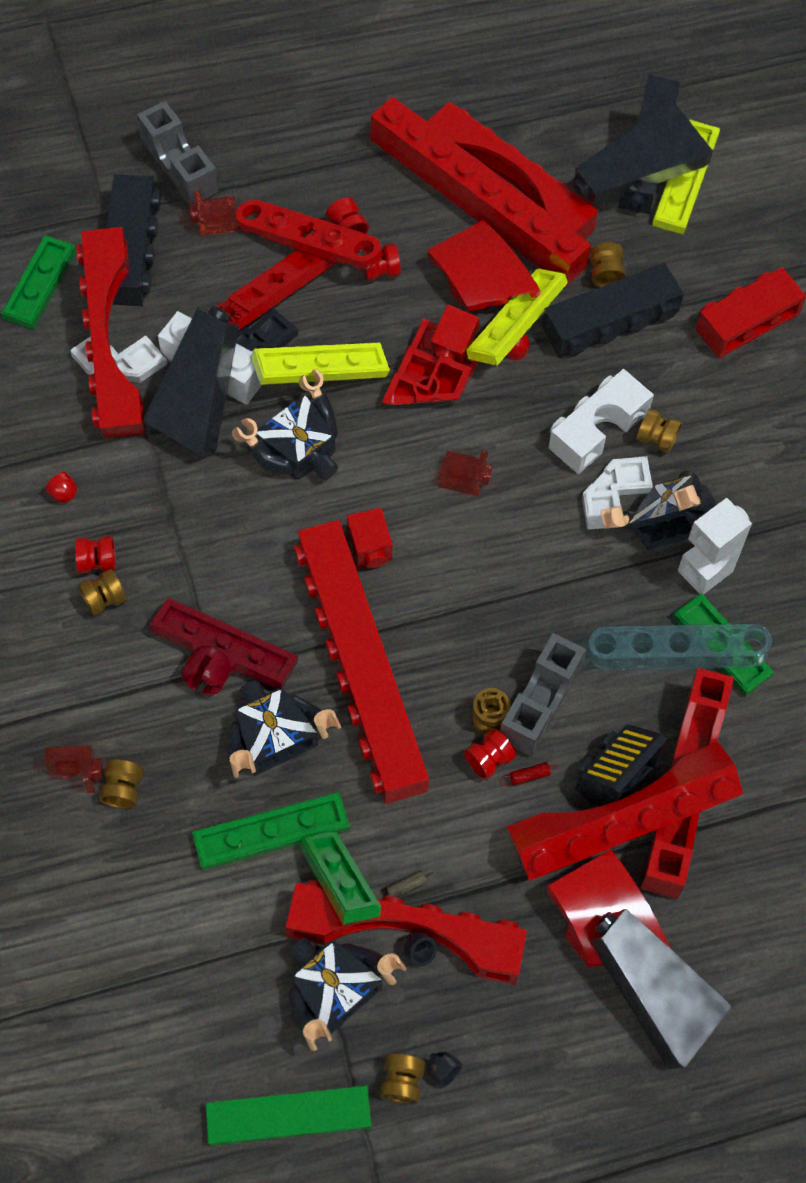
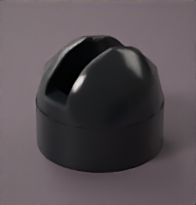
M413 932L405 938L403 952L410 962L422 967L431 963L435 958L437 944L427 934Z
M438 1052L428 1060V1074L440 1088H444L457 1077L463 1064L448 1052Z

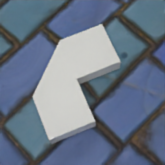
M146 335L119 354L110 345L115 363L130 382L141 383L167 365V358ZM91 336L70 350L72 357L88 375L94 374L93 362H88L86 354V341H91Z
M647 456L613 459L605 467L604 472L593 484L591 483L584 491L582 502L587 530L605 528L600 511L610 507L621 506L619 495L649 493L653 486Z

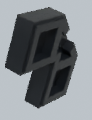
M273 309L250 329L247 326L241 328L238 331L236 343L251 352L259 348L285 347L298 336V328L277 310Z

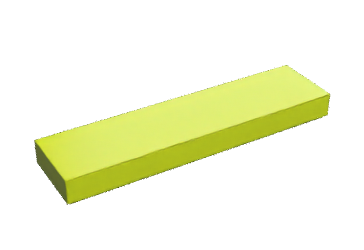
M689 120L711 149L714 150L720 128ZM708 165L667 181L652 226L684 235Z
M537 268L531 276L539 286L541 295L531 298L529 293L513 296L468 347V358L498 366L544 312V308L548 307L567 285L566 275Z
M381 343L254 349L251 354L260 385L298 383L302 375L306 377L307 382H315V378L312 375V370L314 369L321 372L324 378L323 381L387 377L390 371Z

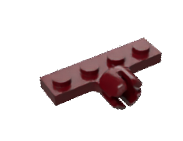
M171 598L166 599L150 623L151 633L185 647L192 652L182 667V679L193 691H196L204 680L207 683L201 692L204 696L218 694L229 676L235 672L247 675L275 689L283 688L298 663V655Z

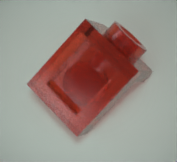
M194 191L195 203L189 204L192 224H199L201 236L240 231L239 222L236 219L237 209L234 196L202 200L201 191Z
M481 450L479 458L447 451L439 476L438 487L479 497L482 484L488 485L492 474L493 465L487 463L489 451Z
M91 745L45 747V763L50 775L55 774L60 778H74L78 776V773H83V783L87 793H95V782L102 780L101 758H95Z

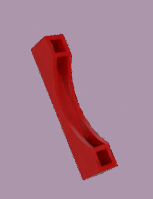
M448 102L427 121L493 172L513 183L528 198L583 239H586L595 231L598 210L588 200L580 198L565 183L557 181L546 173L539 164L533 163L523 156L515 146L507 144L500 139L492 129L477 122L466 110L460 109L452 102Z
M122 227L81 231L82 244H77L76 250L79 265H84L85 276H80L79 282L82 297H87L88 308L83 309L82 313L85 330L90 329L91 341H86V354L88 362H93L94 374H89L91 395H97L98 407H92L94 428H100L104 439L146 434L145 422H143V400L139 390L124 376L115 363L109 342V318L112 304L120 285L130 272L127 240Z
M697 668L690 686L670 769L676 765L683 755L718 741L734 677ZM700 812L654 831L640 889L678 900L685 886Z
M716 742L683 755L676 765L659 780L622 800L583 811L540 813L507 826V830L517 858L529 881L741 796L743 795V790L735 763L721 744Z
M309 880L306 881V884L296 882L286 923L287 938L300 940L305 937L310 943L325 946L331 941L362 931L388 929L410 933L421 932L453 952L466 963L478 978L512 985L517 983L527 930L519 928V924L513 921L497 920L496 923L482 921L481 917L474 913L459 912L457 916L443 913V909L435 905L421 904L418 908L404 905L405 902L399 898L383 896L381 900L377 899L381 905L380 917L343 924L319 881Z

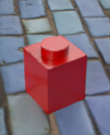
M447 304L431 339V348L433 351H436L435 356L439 357L442 355L463 363L467 355V349L472 344L480 327L479 317Z
M382 508L347 515V534L357 568H377L383 566L388 561H392L393 544Z

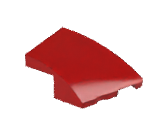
M484 220L427 250L430 261L446 275L452 297L468 312L483 309L490 305L508 303V298L529 293L531 298L541 295L539 286L521 260L502 237Z
M423 318L412 345L408 347L397 374L395 373L382 403L385 405L459 401L479 361L470 360L468 354L463 363L442 355L436 357V351H433L431 348V339L438 324Z
M612 849L548 885L547 894L569 922L565 937L587 967L604 966L590 941L597 933L594 926L608 911L613 913L627 908L670 948L648 903Z

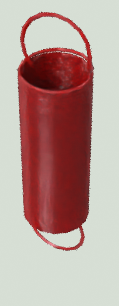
M548 762L509 772L507 777H510L513 786L550 776L549 766L551 765H548Z

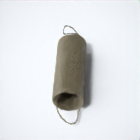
M420 870L396 883L386 886L387 893L384 894L396 898L401 897L428 884V878L426 880L423 872Z

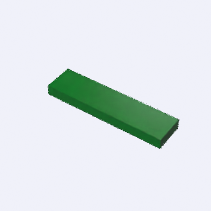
M340 792L193 831L192 834L202 871L299 845L302 837L337 831L338 834L350 831V826Z
M367 1086L206 1103L209 1147L371 1129Z

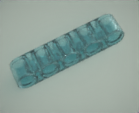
M758 624L602 627L595 630L589 638V657L594 666L605 670L756 667L767 660L772 637L767 628ZM715 640L720 641L726 646V649L722 652H713L707 647V644ZM748 640H757L762 644L763 649L756 652L750 651L744 643ZM681 641L687 644L689 649L683 653H677L670 648V645L673 642ZM638 642H646L652 649L648 653L642 654L636 652L632 647ZM601 643H610L615 649L610 654H601L595 648Z

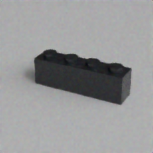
M114 174L107 228H123L127 240L130 272L120 285L112 305L143 306L145 293L150 294L151 273H147L148 265H154L155 248L154 245H151V238H157L158 218L154 217L155 210L161 209V190L155 189L154 176Z
M666 263L544 308L542 329L559 358L569 354L577 355L595 344L609 343L621 334L629 331H640L648 324L658 320L665 321L671 319L679 313L684 293Z

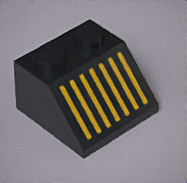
M626 724L619 733L614 730L611 731L600 745L603 751L595 760L592 757H588L577 770L576 774L579 776L575 790L596 807H601L630 796L657 766L667 738L660 733Z

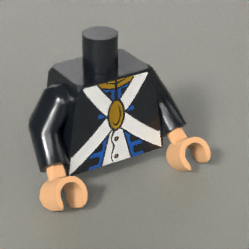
M312 370V375L315 378L314 386H310L307 383L304 375L299 379L300 387L305 391H310L312 396L308 398L304 394L259 429L252 419L246 418L241 420L242 424L247 428V435H244L238 427L232 430V436L236 441H246L248 444L247 450L262 469L282 475L289 474L295 479H302L312 470L323 480H328L336 473L338 465L330 457L335 452V439L338 431L335 414L326 392L320 390L324 380L320 371Z
M683 471L677 479L653 486L636 511L623 512L622 506H615L603 509L600 512L605 529L612 527L633 529L646 549L649 550L688 540L694 522L717 504L711 490L701 484L695 473Z
M258 680L245 684L240 689V693L246 704L235 710L236 721L230 725L227 753L230 758L233 776L238 778V771L249 768L255 777L317 747L318 735L316 729H318L320 736L326 739L328 737L327 728L332 726L338 729L341 728L335 712L331 709L322 710L297 695H288L283 688L266 694Z
M304 937L296 942L288 951V954L301 967L291 976L293 987L290 989L288 997L292 1021L304 1035L310 1050L316 1051L317 1047L314 1041L317 1038L325 1037L329 1042L332 1041L331 1034L382 990L383 979L379 975H382L389 985H394L397 981L391 972L395 969L406 971L407 968L396 954L383 955L372 949L350 943L339 945L337 942L331 941L318 952Z

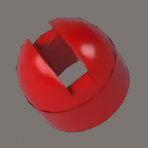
M524 334L505 357L515 361L525 358L530 346L528 337Z
M66 471L56 474L47 483L45 491L54 500L60 503H67L75 497L77 486L74 479Z

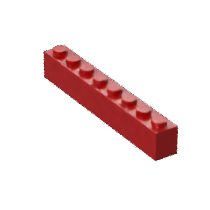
M390 98L371 115L370 140L475 220L478 222L484 220L508 245L537 267L565 274L567 279L565 288L587 268L591 248L589 242L396 98Z
M335 520L299 530L298 545L293 546L295 557L299 567L303 565L306 567L308 576L304 577V583L309 598L315 596L319 606L314 608L318 626L320 629L326 628L329 639L325 640L330 661L337 660L340 668V672H336L338 686L342 694L348 692L351 704L347 705V711L352 726L359 725L362 738L358 739L362 757L364 760H371L374 771L370 772L369 776L375 794L382 793L385 805L426 793L429 790V776L340 521Z

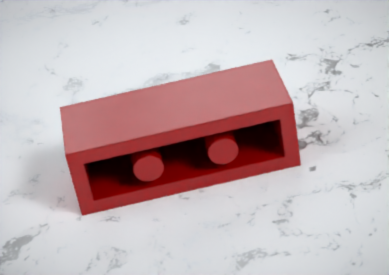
M783 267L772 273L765 272L754 283L744 288L742 286L735 288L726 298L717 303L712 301L706 304L700 310L695 330L718 359L800 315L806 294Z

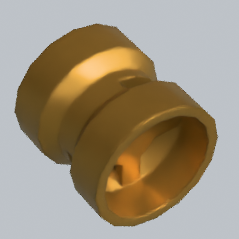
M604 242L597 244L591 249L590 260L594 266L592 280L595 286L602 287L626 278L625 267L621 264L624 260L621 245L614 242Z
M650 408L642 421L636 440L645 444L649 442L655 443L658 450L669 453L678 436L682 421L675 418L667 420L661 416L659 411Z
M112 569L101 573L100 578L95 581L86 580L78 584L84 601L93 617L103 613L105 607L111 604L118 606L127 601L124 590ZM97 587H99V589H100V591H101V593H102V595H103V597H104V599H105L104 601H103V598H102V596H101V594H100V592H99V590H98Z
M496 688L481 690L476 695L473 702L472 724L479 733L485 735L492 728L500 731L501 724L510 709L508 696Z
M126 760L108 761L104 772L107 781L101 787L99 800L115 808H135L139 796L136 787L142 781L143 767Z
M403 1054L386 1055L384 1069L387 1072V1079L381 1084L380 1097L395 1103L419 1104L421 1089L418 1087V1080L424 1074L425 1061Z

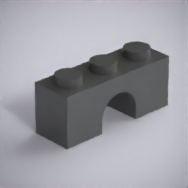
M166 101L137 114L140 139L189 206L218 193L215 166L199 145L192 149L190 148L183 133L182 122Z
M552 633L536 662L534 672L523 694L519 693L501 724L500 732L504 734L515 749L532 757L582 667L586 652L585 648Z

